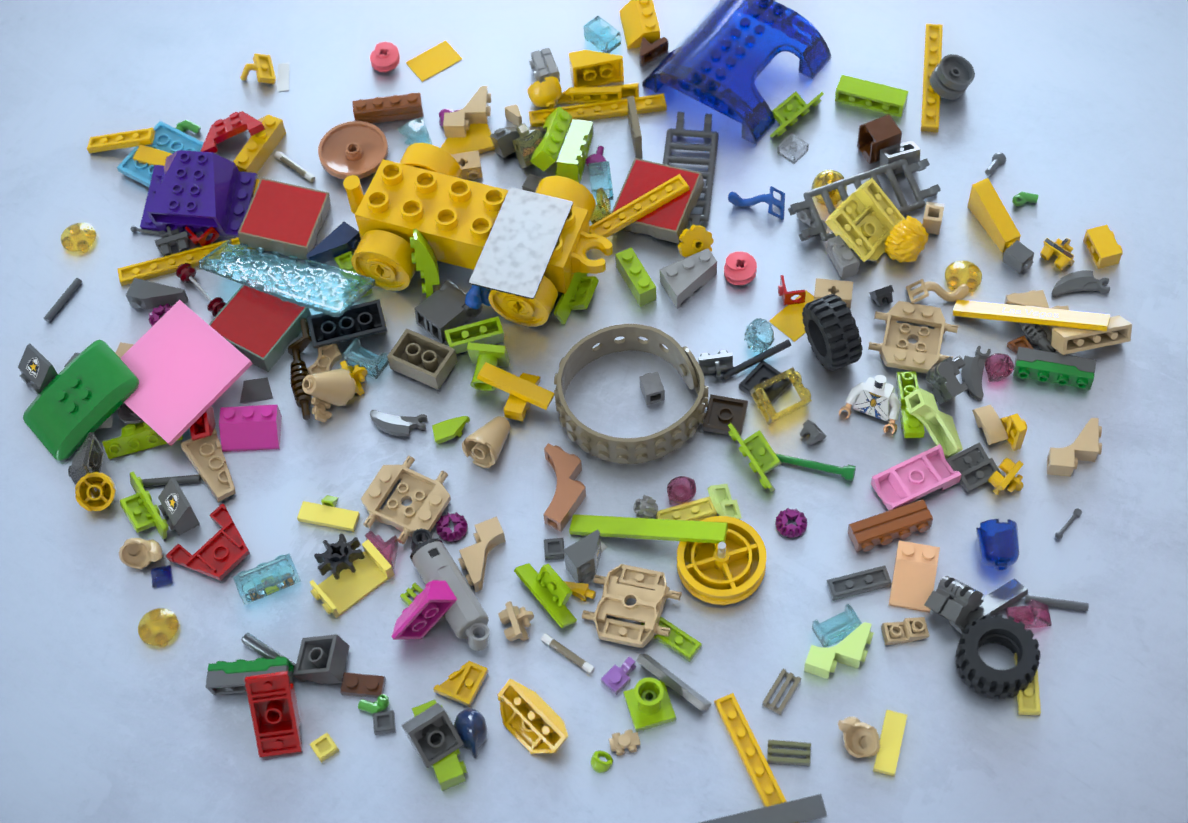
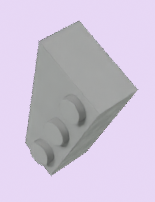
M708 248L660 269V283L676 308H679L685 299L690 298L693 292L699 287L702 288L717 274V260Z

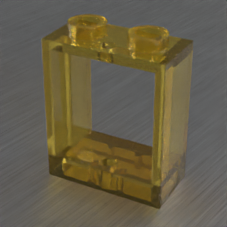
M793 367L754 386L750 391L768 425L807 406L812 401L810 391L804 387L801 382V375ZM789 377L801 401L776 413L763 389Z

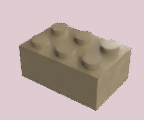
M407 328L387 356L390 369L439 390L457 363L455 349Z

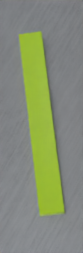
M573 514L569 533L570 535L587 536L599 530L600 537L725 543L728 524L723 522Z

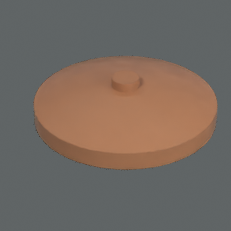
M363 121L345 122L333 127L322 137L318 146L319 160L325 171L334 177L345 179L348 176L355 175L361 179L375 173L382 160L387 159V139L384 133L371 123Z

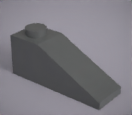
M516 127L498 128L495 130V133L490 135L498 155L504 158L515 152L513 140L520 137ZM527 127L529 131L533 129L540 130L543 136L547 132L540 127Z
M134 278L126 293L129 304L134 308L152 309L153 307H159L160 304L164 306L168 303L171 306L175 305L179 300L183 303H187L189 300L184 289Z

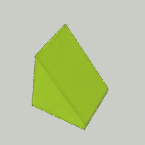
M327 495L321 500L322 505L336 507L339 497Z

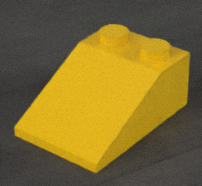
M591 50L568 53L570 77L573 87H598L624 82L622 55Z

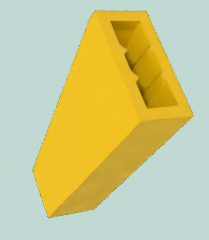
M986 178L972 184L967 207L1000 251L1004 253L1017 240L1020 241L1021 235L990 180Z

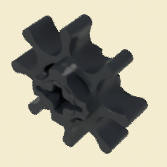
M341 533L339 541L335 544H329L327 540L323 541L326 551L321 554H314L317 563H323L318 566L322 576L332 570V574L337 580L340 578L339 574L343 569H350L352 573L356 572L352 562L356 559L365 558L361 549L356 550L361 546L357 537L346 543L347 540L344 534Z

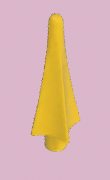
M564 581L572 590V595L586 602L587 597L595 598L596 591L590 590L589 584Z

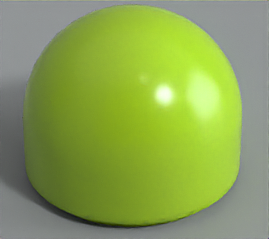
M595 751L591 758L592 768L599 773L608 771L613 763L612 757L605 751ZM599 757L606 758L607 762L600 760Z

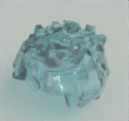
M756 318L746 326L744 341H747V348L749 350L753 349V352L760 351L762 353L771 347L775 340L772 325L767 320Z

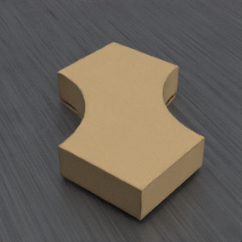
M336 343L318 348V358L313 365L307 368L310 375L330 371L333 365L342 359L341 352Z

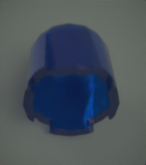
M999 519L981 522L980 528H976L981 560L985 565L996 570H1006L1009 566L1016 563L1019 558L1017 523L1008 519V523L999 522Z

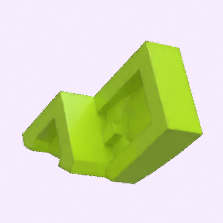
M461 416L432 425L435 442L441 444L455 438L456 435L461 438L463 434L461 431L465 424L470 422V418L468 416Z

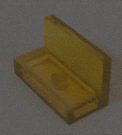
M603 187L596 190L597 205L590 219L592 224L611 214V202Z

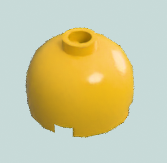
M554 76L545 77V81L540 83L538 80L528 87V96L536 107L551 109L560 100L562 88L558 78Z
M88 473L80 478L75 486L76 501L87 511H102L110 506L115 498V484L104 473Z

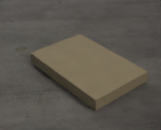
M629 96L627 98L628 122L635 158L643 159L642 135L634 96Z

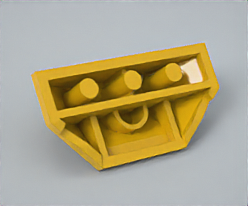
M513 679L507 681L497 695L498 701H500L503 725L531 754L556 753L568 738L564 720L536 692Z

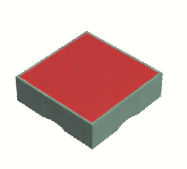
M249 276L209 325L254 365L269 372L284 354L288 345L302 332L300 320L302 318L307 319L308 316H311L307 305Z

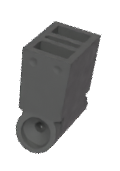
M446 280L440 290L434 292L414 308L416 323L443 344L446 341L445 330L463 326L467 320L477 317L481 313L483 306L481 304L479 309L468 307L464 302L466 293L462 292L450 280Z

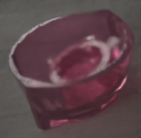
M996 353L986 359L985 369L988 381H1001L1013 372L1014 364L1009 355Z
M678 476L668 483L667 494L670 505L688 503L694 498L696 494L694 479Z

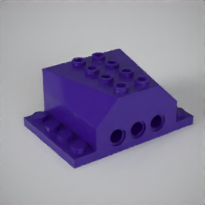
M178 150L166 157L165 166H154L140 228L153 231L164 230L167 232L166 227L170 226L171 230L178 229L179 233L186 231L189 234L185 229L187 226L195 235H202L212 226L220 235L219 237L237 238L239 237L238 231L254 196L253 193L258 178L257 173L239 172L234 162L212 152Z

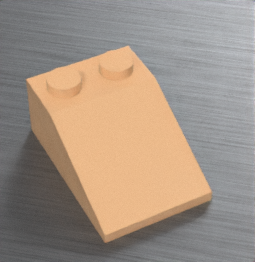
M899 540L889 606L930 613V609L924 606L934 590L940 547Z

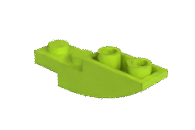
M413 229V237H410V247L415 250V252L411 253L412 264H416V271H420L421 279L425 278V282L421 284L422 294L426 293L427 299L433 294V285L440 284L439 269L431 246L417 229Z
M916 371L897 372V393L901 403L899 414L904 438H924V425L915 416L909 414L904 398L919 389Z

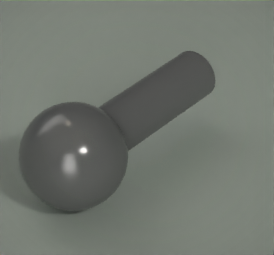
M1001 152L995 153L992 156V163L985 170V174L990 176L998 166L1005 164L1006 156Z

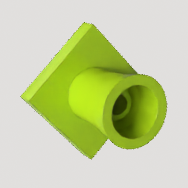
M468 342L467 351L472 364H476L470 384L471 387L481 391L496 390V387L478 380L477 376L485 362L496 367H509L510 359L506 346Z
M650 677L643 678L638 681L635 688L623 691L636 732L676 721V715L665 683L661 680L658 681Z

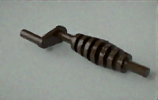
M302 318L300 323L303 337L288 346V353L293 355V362L290 365L292 392L297 406L302 410L303 419L308 420L311 418L309 406L311 405L312 396L306 394L302 388L303 379L309 373L305 362L301 360L300 354L311 343L312 339L308 320Z

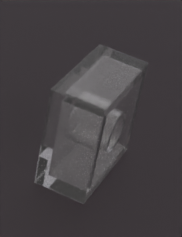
M791 133L778 145L777 153L795 164L808 152L809 144Z

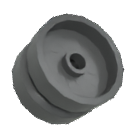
M949 54L942 58L931 73L930 84L933 90L941 97L955 100L960 98L975 78V71L971 63L964 57L957 54Z

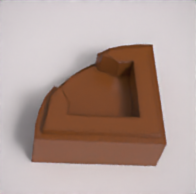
M1024 335L1007 343V347L1017 353L1018 347L1034 349Z

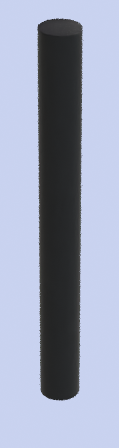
M789 339L721 373V375L726 380L792 345Z

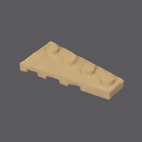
M215 428L209 437L194 441L189 439L180 443L182 450L218 502L235 494L234 484Z

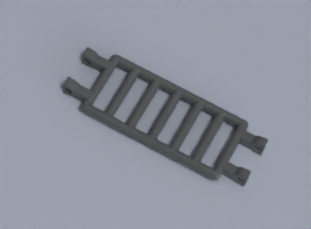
M677 112L676 129L670 128L667 130L662 164L679 163L708 166L707 172H700L703 179H706V186H703L701 193H705L704 200H698L695 206L703 207L702 215L690 214L689 221H692V225L698 226L700 222H707L709 220L719 134L718 132L711 131L712 114H705L704 130L700 131L683 129L685 112ZM673 136L711 138V145L676 143L672 141ZM671 149L710 152L709 159L671 156Z
M901 159L805 192L803 194L805 201L791 204L790 208H788L790 216L809 209L816 225L814 228L801 231L802 234H799L801 242L820 235L822 241H828L830 238L836 237L833 232H826L812 197L821 194L831 215L835 207L828 193L829 191L838 189L841 199L844 201L849 197L844 186L854 183L855 188L858 189L862 185L861 180L873 178L882 189L877 175L885 172L901 208L898 210L902 215L925 207L924 199L936 196L937 192L941 191L939 184L920 191L913 176L914 172L926 170V167L930 165L928 159H923L911 165L908 164L906 159ZM902 167L917 201L916 203L907 204L893 172L894 169Z

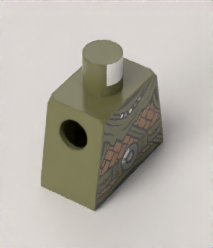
M523 123L516 127L520 137L513 140V145L520 167L527 168L533 164L530 162L531 157L544 136L538 129L529 131L526 124Z

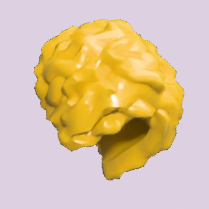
M908 215L905 220L900 221L890 231V235L887 236L885 242V253H887L889 258L892 260L896 259L900 263L915 262L919 253L924 250V246L928 242L926 229L920 221Z

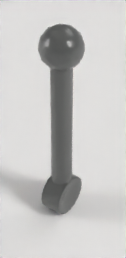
M131 226L130 228L131 232L133 233L143 232L159 235L161 238V233H165L164 230L158 232L153 230L137 228L136 226Z
M1075 509L1069 521L1059 532L1055 533L1056 539H1061L1063 533L1075 518L1081 516L1082 511L1080 509Z

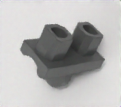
M170 226L166 227L167 232L161 233V239L155 240V244L163 256L173 254L171 249L173 246H178L180 252L189 250L188 242H190L187 232L179 233L178 229L171 230Z
M720 350L716 355H710L708 352L701 353L700 357H698L703 375L715 373L716 377H721V372L733 368L732 352L728 353L727 350Z

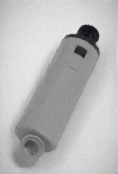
M426 529L415 530L412 534V552L410 555L413 565L425 585L432 580L447 582L457 601L444 614L446 620L458 638H468V645L471 649L476 651L485 649L489 639V628L487 627L489 619L443 542L438 538L432 539L431 533Z

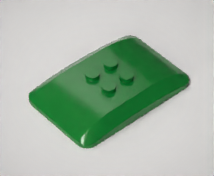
M96 340L74 358L43 389L24 412L23 420L55 459L65 461L138 388L139 380L105 341Z

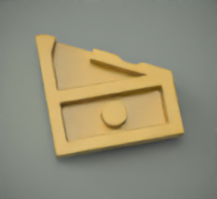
M1018 413L1000 418L1009 438L1007 441L1014 451L1021 449L1027 431L1025 420L1021 419Z
M468 661L461 666L460 670L450 674L448 679L442 684L434 686L433 690L437 694L470 707L488 674V668Z

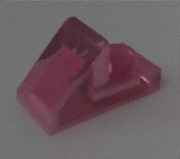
M369 531L365 534L366 540H369L394 569L398 550L396 535L384 542L380 535L375 536L372 531Z
M1030 599L1028 606L1008 607L1006 609L1007 618L1008 616L1013 617L1017 623L1021 621L1025 624V628L1052 625L1048 605Z

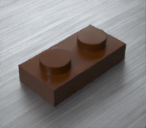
M344 672L340 690L341 695L378 698L384 692L386 678L385 676Z

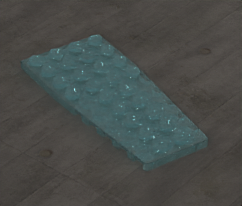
M227 240L199 261V268L275 296L282 301L304 306L333 317H340L375 286V279L307 259L305 263L299 262L297 257L292 255L288 259L283 258L281 253L276 251L273 254L264 253V248L260 247L248 249V244L244 243L232 245L231 240Z

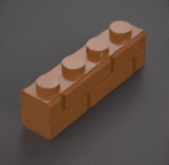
M421 92L352 101L355 121L373 124L424 117Z
M922 499L851 523L848 526V535L857 552L861 550L867 552L876 545H888L893 539L899 537L905 539L917 531L919 533L926 532L932 525L933 517L925 501Z

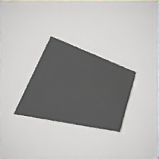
M268 377L245 380L243 382L240 403L273 398Z

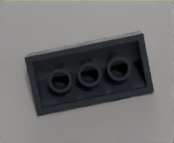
M380 299L307 317L314 349L387 331Z

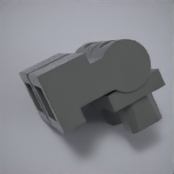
M950 356L936 364L926 373V380L934 387L931 391L939 405L968 389L965 382L960 384L956 378V375L960 374L959 369L966 366L961 356L954 359Z
M944 576L940 580L936 591H932L924 606L965 628L968 622L966 618L970 611L974 612V610L980 608L983 603L981 598L984 594L953 577Z

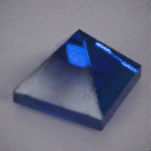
M171 565L151 569L152 587L173 584Z

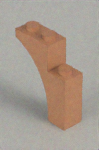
M548 443L544 448L545 459L550 463L556 474L557 485L554 497L543 516L545 524L562 532L585 499L586 488L583 483L575 480L582 471L580 458L574 454L570 455L564 452L559 446H553Z

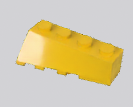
M269 114L258 119L263 123L265 130L250 136L248 142L233 162L236 164L239 172L258 173L286 134L282 119Z

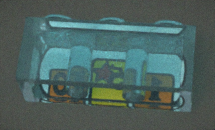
M290 553L280 555L267 563H260L253 569L241 571L238 575L233 576L244 605L301 582Z

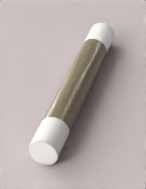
M279 151L275 152L274 157L308 181H315L316 177Z
M546 633L542 636L541 640L589 674L593 673L594 666Z

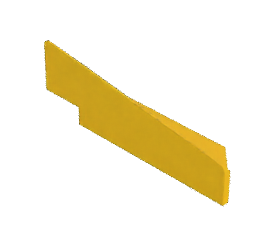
M639 82L606 87H569L562 93L560 100L556 104H588L628 98L629 96L639 97Z

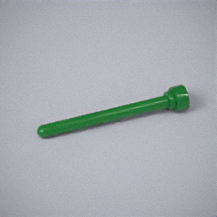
M775 453L782 463L839 474L848 481H853L856 470L854 465L848 464V466L839 467Z

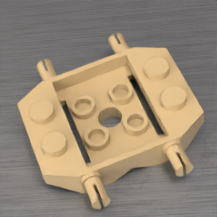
M898 301L890 309L889 313L875 312L874 319L885 320L887 325L883 343L869 342L868 350L879 351V354H881L880 358L887 367L927 373L936 364L950 357L940 354L942 338L945 331L957 333L958 325L945 323L946 320L940 308ZM897 320H898V321H903V322H909V323L920 324V325H926V326L918 327V326L909 325L908 323H902V324H901V323H897ZM908 339H915L917 343H909Z
M407 456L402 465H383L361 498L364 507L369 513L363 525L370 529L375 520L383 524L392 525L402 532L397 539L402 544H405L408 537H412L413 532L417 529H426L431 532L451 500L449 493L443 486V482L448 474L441 471L435 480L409 469L415 461L412 456ZM400 479L401 482L397 485V488L393 492L392 496L390 497V499H388L386 505L381 510L380 507L382 506V504L394 488L397 481ZM404 500H412L409 506L402 505Z
M621 564L609 571L607 577L595 575L594 583L604 585L602 598L595 612L583 610L582 619L595 622L599 639L644 648L657 634L670 636L671 628L659 626V621L666 599L671 598L680 601L682 592L670 590V587H667L664 572ZM633 598L636 600V603L632 606L625 604L628 599ZM607 615H609V616H613V617H616V618H623V619H628V620H632V621H635V622H642V623H645V625L642 626V625H638V624H633V623L623 622V621H619V620L609 619V618H606V617H607Z

